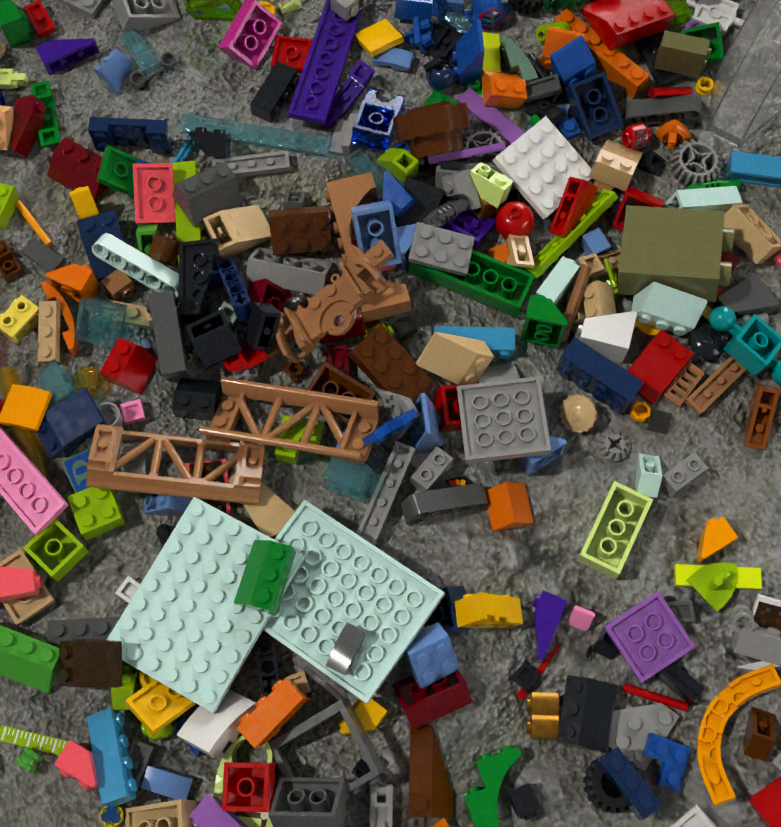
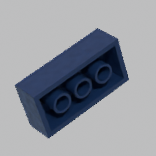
M576 337L573 338L560 356L556 368L561 377L570 379L579 389L588 391L596 400L605 402L611 410L616 413L620 412L623 415L636 398L644 383Z

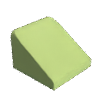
M277 0L282 14L302 9L300 0Z

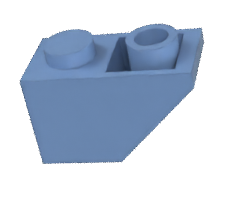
M146 493L144 514L181 516L190 504L191 498Z

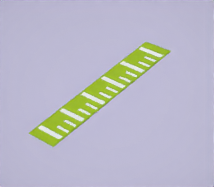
M0 726V741L22 747L27 746L34 750L59 756L68 743L66 740L9 726Z

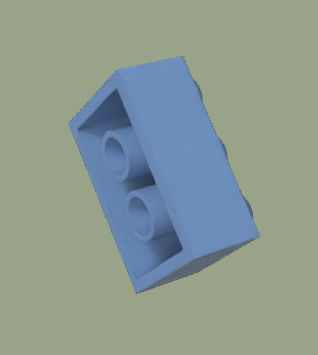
M390 200L350 207L357 247L365 254L382 239L394 255L382 267L402 263L393 206Z

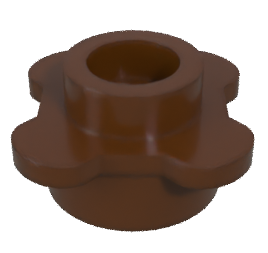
M291 361L284 367V372L289 374L292 382H297L301 376L308 374V369L303 367L301 361L298 364Z

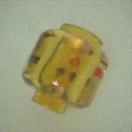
M82 366L80 370L75 372V390L79 391L86 387L91 396H94V392L101 390L102 375L97 370V367Z

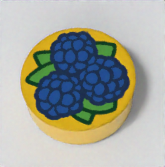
M120 805L112 808L104 806L100 813L101 822L107 827H117L124 819L123 808Z

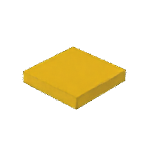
M387 19L373 24L354 35L355 40L371 57L404 42L403 36Z

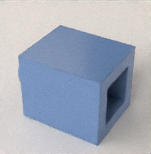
M600 228L586 231L582 235L579 244L586 255L593 253L600 255L609 252L611 248Z

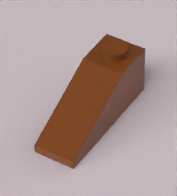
M755 383L750 402L744 446L765 450L780 393L778 388Z

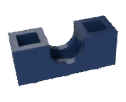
M619 747L612 749L595 762L607 779L620 789L626 799L625 803L638 820H645L662 806Z

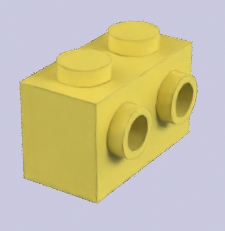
M21 295L11 303L5 313L0 315V332L18 345L37 325L39 307Z

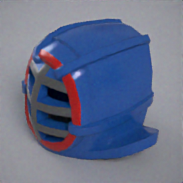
M472 0V9H466L464 16L472 24L477 19H481L482 29L493 30L499 27L509 14L510 6L507 2L502 3L501 0Z

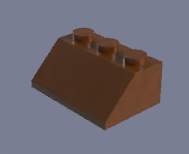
M325 361L307 388L310 391L374 400L377 394ZM331 412L332 415L347 424L349 423L351 415Z

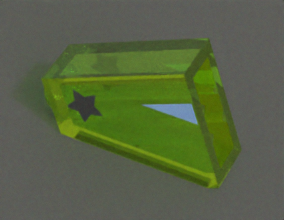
M186 0L185 10L195 20L233 21L243 4L239 0Z

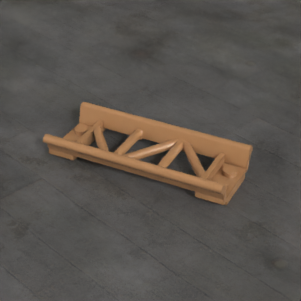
M222 377L223 397L210 427L200 426L199 433L205 434L206 438L229 442L231 439L335 456L341 461L364 464L368 459L373 443L366 446L362 438L378 428L380 401ZM248 399L274 402L261 433L246 405ZM283 404L305 407L271 432ZM320 412H322L340 446L339 448L309 444ZM331 412L351 415L344 435ZM311 413L300 442L278 438ZM241 414L251 434L234 431Z
M97 424L88 457L86 487L187 498L196 497L198 499L258 505L265 445L246 441L234 443L125 431L123 427ZM122 440L143 442L119 458ZM155 444L149 475L116 471ZM163 446L183 478L158 476ZM174 446L197 448L193 477ZM206 449L238 452L208 475L201 478ZM237 464L234 484L212 482Z

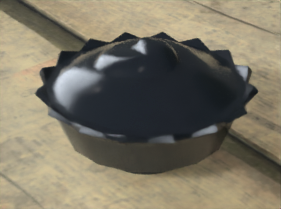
M703 323L702 325H697L692 330L689 336V345L697 356L713 360L714 358H720L721 354L725 353L723 349L727 345L728 338L725 336V332L716 331L710 324Z

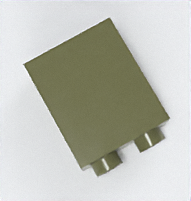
M626 205L618 270V294L636 295L652 282H657L706 299L707 301L716 302L718 286L729 287L732 268V262L721 261V252L732 253L734 228H723L725 211Z

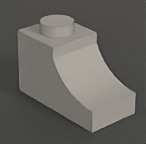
M471 169L441 177L446 196H453L457 200L461 198L467 199L469 204L464 211L481 207L476 186L470 175Z

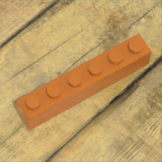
M566 8L554 18L553 22L566 21L571 31L585 34L584 39L596 61V69L600 73L605 72L609 80L625 87L624 92L632 99L646 88L650 75L617 48L609 51L597 33Z

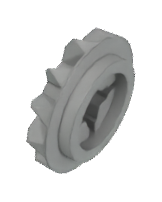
M610 429L599 437L597 447L603 458L615 462L623 460L629 454L630 441L627 435L620 432L619 429ZM619 440V449L614 447L608 450L611 445L610 441L615 442Z

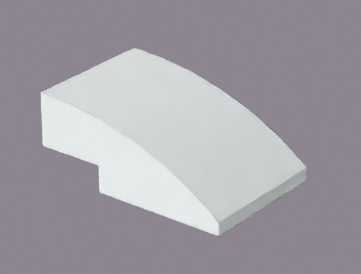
M228 689L215 714L199 706L184 723L177 736L187 744L217 760L228 741L231 743L235 742L240 734L236 729L240 725V719L248 712L251 714L256 709V703Z

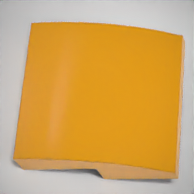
M12 384L0 413V424L17 426L22 430L38 431L53 393L34 387Z

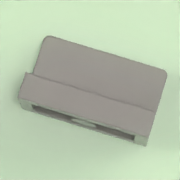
M350 113L349 120H337L329 148L330 153L351 157L360 125L358 114Z

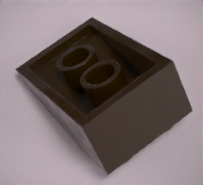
M98 639L60 641L59 678L61 686L122 687V641Z

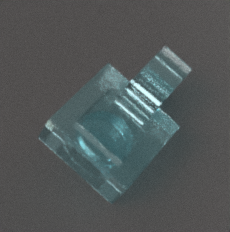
M447 11L445 19L450 22L451 26L456 27L457 32L465 33L464 27H468L469 19L463 14Z

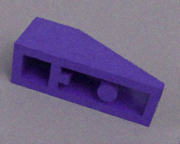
M95 39L51 40L35 47L49 75L99 53Z
M544 590L541 595L536 594L532 603V607H535L533 622L536 661L540 664L544 660L567 603V600Z

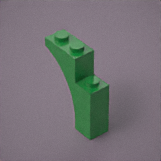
M511 744L500 748V753L492 756L491 752L478 756L479 761H476L475 765L484 789L480 790V787L477 786L466 790L468 795L463 796L473 827H500L497 816L498 793L506 772L515 760L521 756L519 747L513 748Z

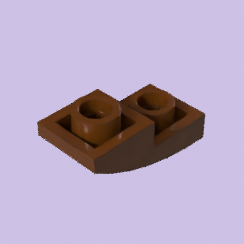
M3 239L0 241V272L8 283L25 273Z

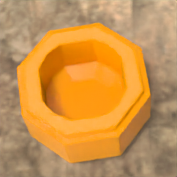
M636 402L630 408V417L635 422L643 423L650 416V407L645 402Z

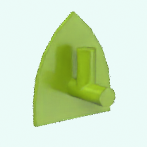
M727 562L712 563L692 574L687 579V582L718 612L729 601L736 588L738 577L737 564Z

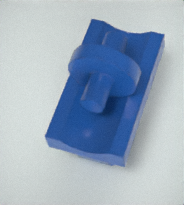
M419 16L413 17L414 29H410L404 35V40L411 47L415 45L420 47V53L423 55L427 53L426 47L435 45L432 33L425 34L433 30V23L430 18L420 20Z

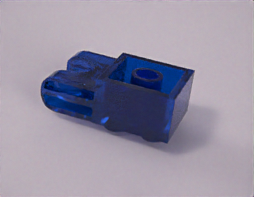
M368 88L352 127V143L387 151L395 135L392 118L402 115L405 96L397 94L392 101L382 102L376 97L377 89Z

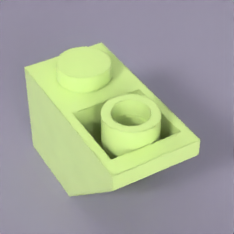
M481 162L471 170L470 175L480 198L498 208L507 199L513 181Z

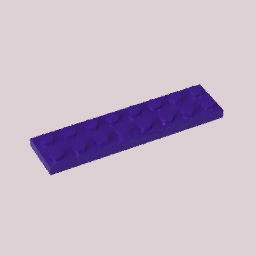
M326 0L288 112L289 118L326 125L363 8L354 17L345 21L331 10L330 0Z

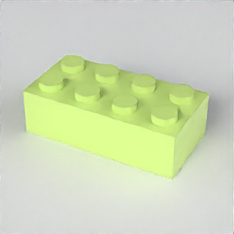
M614 481L576 561L616 579L624 566L653 499Z

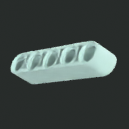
M105 233L92 246V252L97 258L156 292L173 290L176 297L179 296V274L115 236Z

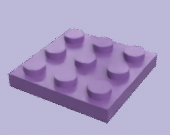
M656 591L603 626L639 683L644 682L695 648V645L659 591Z

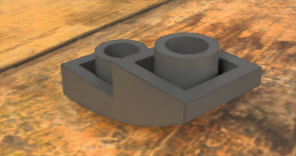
M346 623L331 651L326 666L343 675H348L356 653H360L367 631Z

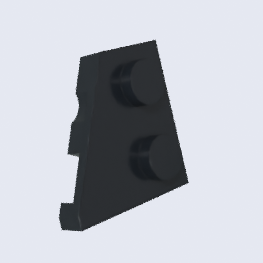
M432 19L433 30L431 33L434 37L435 45L429 47L430 56L447 61L452 51L456 48V43L464 35V31Z

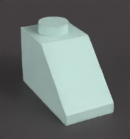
M638 454L635 489L649 498H657L662 480L659 456Z

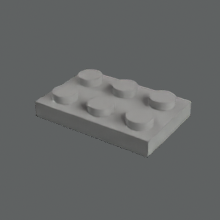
M417 222L408 262L466 276L475 237Z

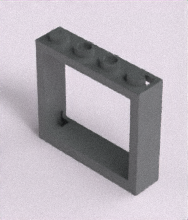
M349 698L337 701L269 742L273 757L283 777H297L283 747L341 713L371 770L346 785V795L350 794L352 797L363 791L361 786L369 783L370 786L381 780L380 775L387 771Z

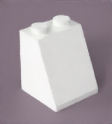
M631 311L585 318L583 325H578L575 337L609 360L622 364L629 350L637 312Z

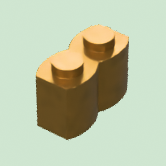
M532 692L530 698H526V711H530V720H526V734H530V739L557 740L559 730V693Z

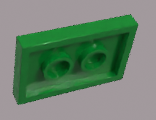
M108 145L104 150L96 182L134 198L133 164H136V161L139 159Z

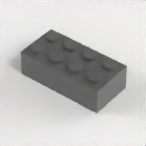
M173 290L148 294L149 301H146V308L152 317V320L149 321V327L155 337V340L152 341L153 350L159 358L156 361L157 372L166 381L191 377L187 351L184 345L182 321L179 317V303Z

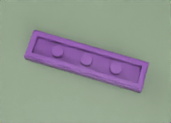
M471 88L466 90L457 99L459 103L466 102L468 112L488 129L491 128L493 133L498 131L499 136L504 135V141H508L509 146L525 133L493 106H484L483 98Z
M505 142L428 156V163L434 164L502 151L506 149Z

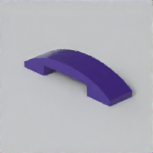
M361 59L350 71L349 79L335 95L326 125L320 124L321 126L329 130L336 124L338 119H341L351 109L369 84L375 73L374 69Z

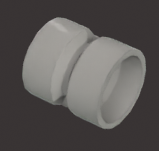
M104 402L97 406L105 419L102 425L125 428L123 415L115 404Z

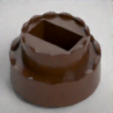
M450 101L439 102L409 109L407 114L392 118L398 143L408 142L410 154L418 160L437 154L464 150L461 130L470 129L466 102L450 104Z

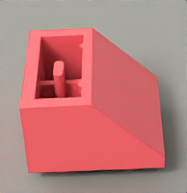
M69 740L54 764L60 768L58 772L69 779H79L77 784L87 790L94 791L99 789L92 750L80 743Z

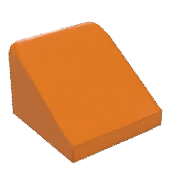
M503 243L488 249L487 255L506 263L510 255L508 244Z

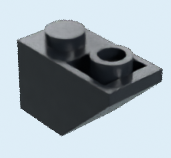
M195 127V130L189 131V136L206 156L230 157L231 134L225 133V129H214V132H208L207 128Z

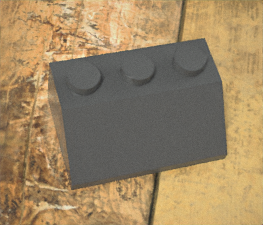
M225 161L177 183L172 194L193 227L203 223V218L221 210L232 209L242 203L236 177Z
M280 777L268 815L273 827H343L346 818L345 778Z

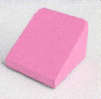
M576 605L571 610L567 624L587 631L595 613Z

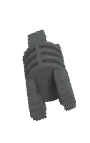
M465 198L448 201L433 210L423 221L427 225L442 226L457 217L460 212L467 208L469 203Z

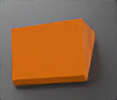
M504 482L485 490L489 503L487 509L492 532L534 524L524 483Z

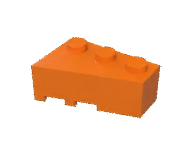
M288 679L277 681L271 688L273 691L267 697L263 696L255 704L257 708L251 714L248 712L240 719V725L236 729L254 748L261 749L281 730V727L290 718L293 720L297 716L296 711L304 703L308 706L312 702L295 682Z

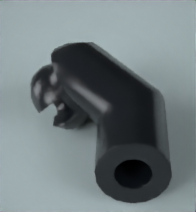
M435 58L423 65L426 73H430L433 69L440 71L451 68L450 63L441 58Z

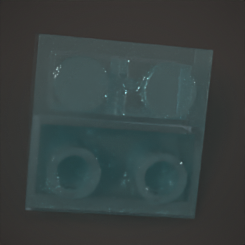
M55 359L51 360L37 375L42 390L53 393L48 404L50 408L76 392L71 384L72 380L69 373L66 372L63 364L59 365Z

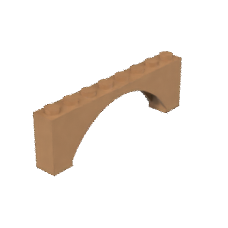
M372 172L326 183L327 191H324L326 203L330 202L331 204L328 207L330 217L335 218V222L332 223L335 234L339 233L340 238H337L339 249L344 250V254H341L343 264L349 259L351 261L354 260L353 255L347 248L348 244L352 245L354 229L350 207L369 204L372 200L377 199ZM373 276L364 281L374 292L382 287ZM386 280L390 288L369 304L366 301L357 309L358 316L362 315L365 323L411 311V300L406 284L400 285Z

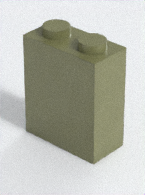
M664 31L657 51L654 69L698 78L700 71L705 70L706 62L711 54V48H708L710 40Z

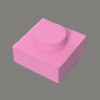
M141 399L120 404L126 425L146 420Z

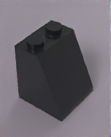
M408 177L404 187L417 202L400 218L394 215L396 227L416 224L417 222L424 223L423 219L445 204L448 197L445 190Z

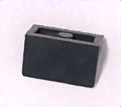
M675 662L660 670L656 675L659 680L682 700L689 703V706L697 702L698 696L705 689Z

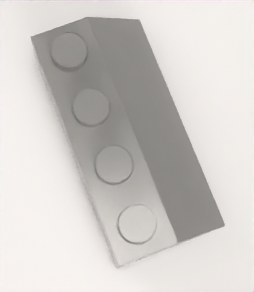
M258 246L248 258L245 281L253 282L266 278L292 293L303 292L313 297L328 285L333 262L298 254L273 255L272 249Z

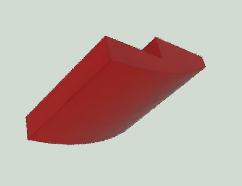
M657 87L646 90V98L693 94V90L690 87Z
M245 341L241 344L243 353L224 361L223 364L228 372H234L253 367L269 357L264 350H254Z

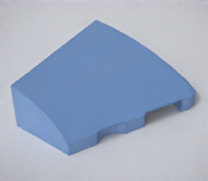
M114 49L108 57L103 59V65H96L94 70L100 80L106 81L110 91L118 94L132 66V62L122 52Z

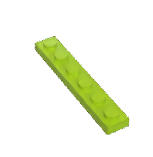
M603 189L594 197L590 208L566 237L556 235L533 258L534 267H524L523 270L534 274L536 279L543 275L545 270L552 263L556 262L559 256L566 249H569L573 242L583 235L586 229L596 222L606 209L613 205V202L618 198L616 193Z

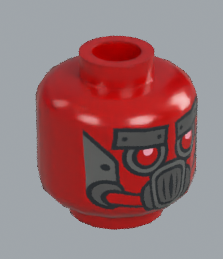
M643 123L627 126L622 133L624 146L631 150L647 147L652 138L650 128H647Z

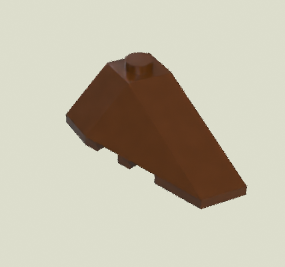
M423 725L413 730L410 727L408 817L453 819L454 795L433 725Z

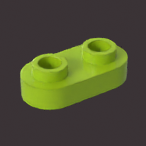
M563 20L545 23L536 29V38L540 43L544 44L548 26L571 31L570 26Z

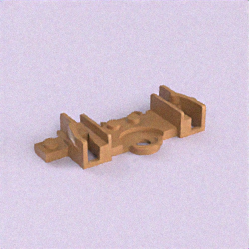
M381 239L365 254L359 247L348 244L347 248L353 255L354 260L351 261L349 259L345 264L341 261L338 263L343 270L342 276L333 274L331 276L333 284L326 285L312 298H307L309 304L306 308L298 305L297 311L294 313L287 308L283 309L285 314L281 312L282 315L272 350L265 351L267 356L272 359L282 351L286 358L298 364L317 348L315 344L326 334L329 333L332 336L346 334L353 325L354 318L352 313L366 301L369 304L390 288L379 270L394 257L387 244ZM370 276H373L382 285L376 292L372 291L364 282ZM339 316H343L344 323L339 327L335 326L336 319ZM293 340L296 341L298 347L303 351L299 356H296L290 345Z

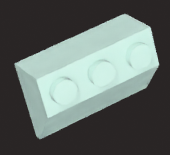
M652 282L633 297L632 311L637 312L636 320L640 323L656 326L657 329L668 330L675 335L684 336L695 328L707 305V300L657 282Z

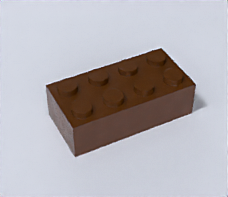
M382 324L376 327L347 354L377 388L408 397L412 400L413 404L421 393L427 394L436 386Z

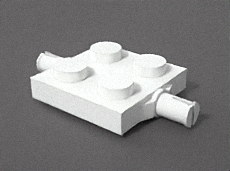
M686 0L685 5L695 8L690 22L697 21L701 25L720 22L723 36L732 24L743 28L746 22L736 17V11L740 4L731 0Z

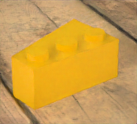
M479 592L476 594H465L463 599L455 601L457 628H512L523 624L520 598L511 597V595Z

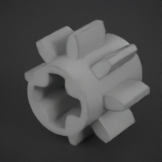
M254 366L233 372L235 375L233 379L253 382L259 380L257 378V369Z

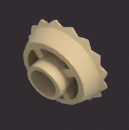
M574 394L573 396L569 395L567 399L563 400L559 416L562 418L561 423L565 425L566 429H570L572 433L578 432L580 434L583 431L587 432L589 428L593 427L597 411L595 404L592 403L590 398H587L584 394Z

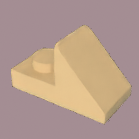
M509 234L507 241L510 255L506 263L512 266L533 268L534 261L528 236Z

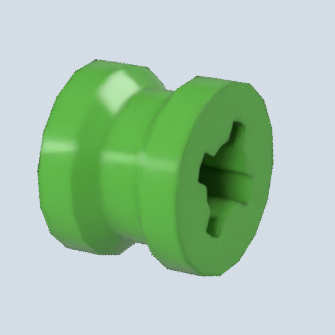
M25 746L21 757H17L14 762L34 774L38 762H42L44 757Z

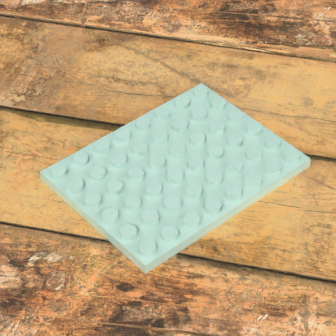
M193 497L107 640L122 641L123 661L215 714L272 615L234 604L254 540L278 541ZM296 552L284 592L305 558L304 555Z
M304 499L274 540L292 546L296 552L304 555L305 558L284 592L276 616L271 615L263 631L368 705L445 596V593ZM346 623H350L367 631V635L360 653H356L349 674L343 675L327 667L326 663Z

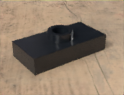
M541 99L525 106V113L531 116L537 114L541 119L546 116L553 125L566 117L565 109Z

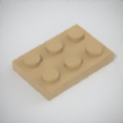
M19 549L0 562V567L33 569L37 573L22 549ZM43 581L40 595L2 602L17 626L22 625L56 602Z

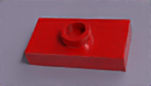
M40 0L23 7L39 38L56 32V28Z

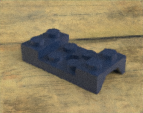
M90 117L88 132L96 151L104 152L108 145L116 148V145L124 147L133 145L139 147L151 146L152 152L159 155L172 154L173 139L168 138L167 120Z

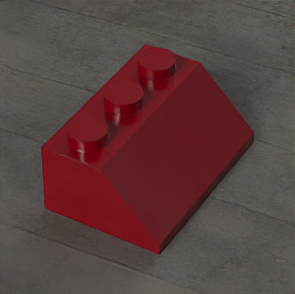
M64 137L53 151L47 176L71 191L79 187L88 186L95 202L108 187L96 182L102 157Z
M459 670L422 689L412 676L392 684L412 730L473 703L467 684Z

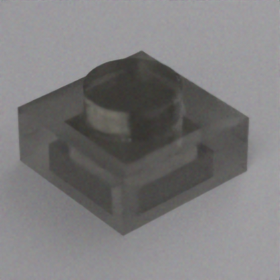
M651 409L646 430L667 435L672 413Z

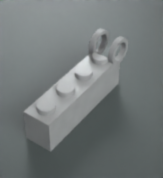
M743 605L734 607L730 612L732 626L736 631L731 643L733 652L781 666V632L773 627H760L755 623L752 612L748 607ZM739 610H744V611H746V612H739V613H737L736 615H734V614H735L737 611H739ZM740 617L748 618V620L743 623L737 622V619Z

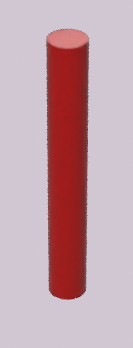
M624 683L622 687L623 692L662 703L685 712L688 709L689 703Z

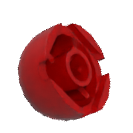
M512 201L504 204L498 210L496 230L505 240H507L509 234L528 236L533 232L535 225L534 214L525 203Z

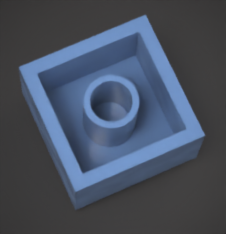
M438 622L420 631L404 652L411 676L421 689L460 669L449 635Z

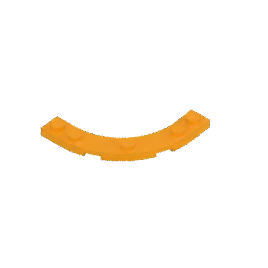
M773 664L746 673L730 682L728 687L715 696L703 716L698 734V763L703 782L714 807L736 800L721 760V740L724 729L734 712L745 702L755 696L781 687V680Z

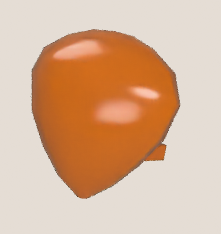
M676 119L664 123L655 133L662 143L668 144L669 150H675L676 144H682L685 140L688 141L692 137L686 125Z

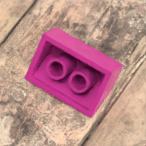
M256 0L244 1L218 48L233 60L252 69H257L283 22Z

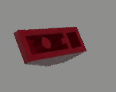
M35 95L16 99L14 105L12 152L23 159L28 158L39 134L38 131L45 120V103Z

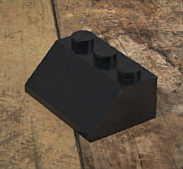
M567 675L557 742L566 747L608 753L617 686L591 678Z

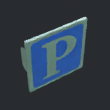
M91 447L61 460L74 493L89 488L86 487L88 457Z

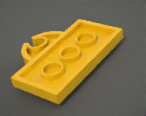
M142 671L139 673L142 689L125 700L126 706L152 735H155L196 705L195 702Z

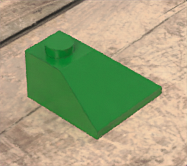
M720 22L681 30L684 35L710 40L708 48H711V54L706 64L724 60Z

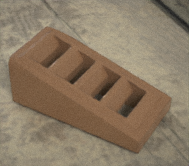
M688 362L665 391L663 397L677 407H680L702 379L705 372L691 362ZM682 377L685 378L686 380H688V381H689L690 383H692V384L689 385L687 382H685V381L682 380L681 378H682ZM676 384H679L680 386H682V387H683L684 389H686L687 391H686V392L683 391L681 388H679L678 386H676ZM674 390V391L677 392L679 395H681L682 398L680 399L679 397H677L676 395H674L671 391Z

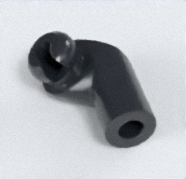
M161 524L156 530V535L162 546L165 545L170 537V527L167 524Z

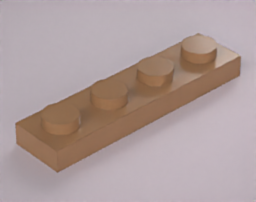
M730 356L684 402L699 416L746 369Z

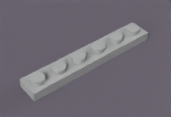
M396 441L356 533L374 546L377 543L416 451V448Z

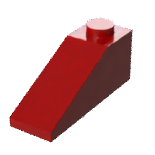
M569 177L549 233L566 237L590 208L598 187L584 179Z

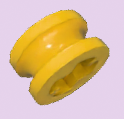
M706 76L700 77L695 86V91L701 96L709 95L714 86L713 80Z

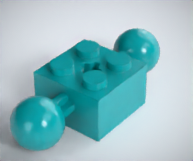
M719 306L713 309L709 316L712 328L719 332L728 331L733 335L723 350L754 376L769 366L772 379L781 385V360L775 357L781 348V335L756 314L739 326L736 323V315L731 308Z

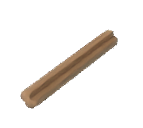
M586 264L580 265L563 314L568 322L562 338L564 342L568 340L592 267Z

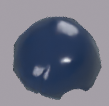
M451 68L442 69L439 72L433 69L431 75L426 73V79L433 90L442 91L448 89L454 83L455 72Z

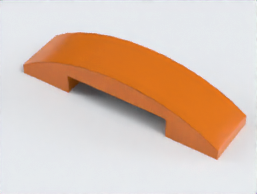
M41 282L48 301L61 302V311L69 328L62 335L72 356L76 357L79 351V332L75 318L60 293L47 282Z

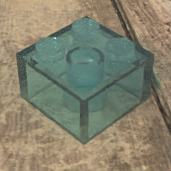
M93 297L80 299L74 339L113 348L118 337H123L127 305Z
M332 456L323 478L325 490L364 503L373 481L372 469L365 463L356 464L341 461L338 457Z

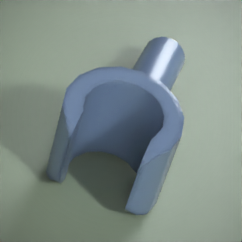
M145 338L141 340V347L148 353L153 351V345L150 338Z

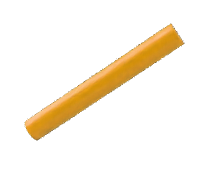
M17 201L15 203L16 208L44 245L47 247L52 246L53 242L22 201Z

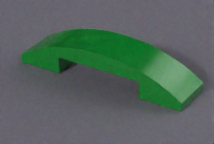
M44 81L30 84L32 95L43 101L46 107L45 120L38 131L41 148L59 145L61 142L60 128L50 82Z

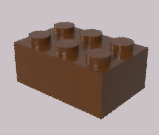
M328 205L269 211L273 255L332 250Z

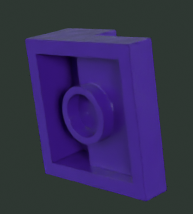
M471 210L460 212L457 217L444 224L443 229L475 237L472 249L476 251L484 242L485 237L495 228L496 221L490 217L479 219Z

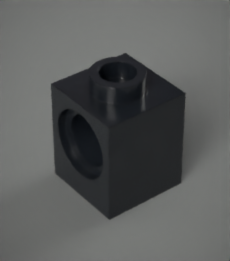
M529 783L506 793L518 819L524 817L525 821L537 816L536 811L541 808Z

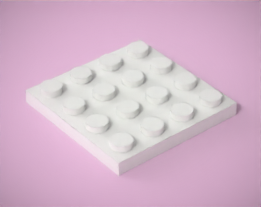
M546 116L492 160L502 173L513 181L515 188L543 220L558 208L569 177L589 181L592 173L590 166Z

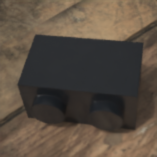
M253 302L244 340L254 350H272L282 315L272 304Z

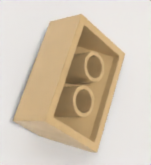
M748 204L733 205L725 213L723 228H734L733 243L737 248L744 250L746 258L751 263H763L781 250V240Z

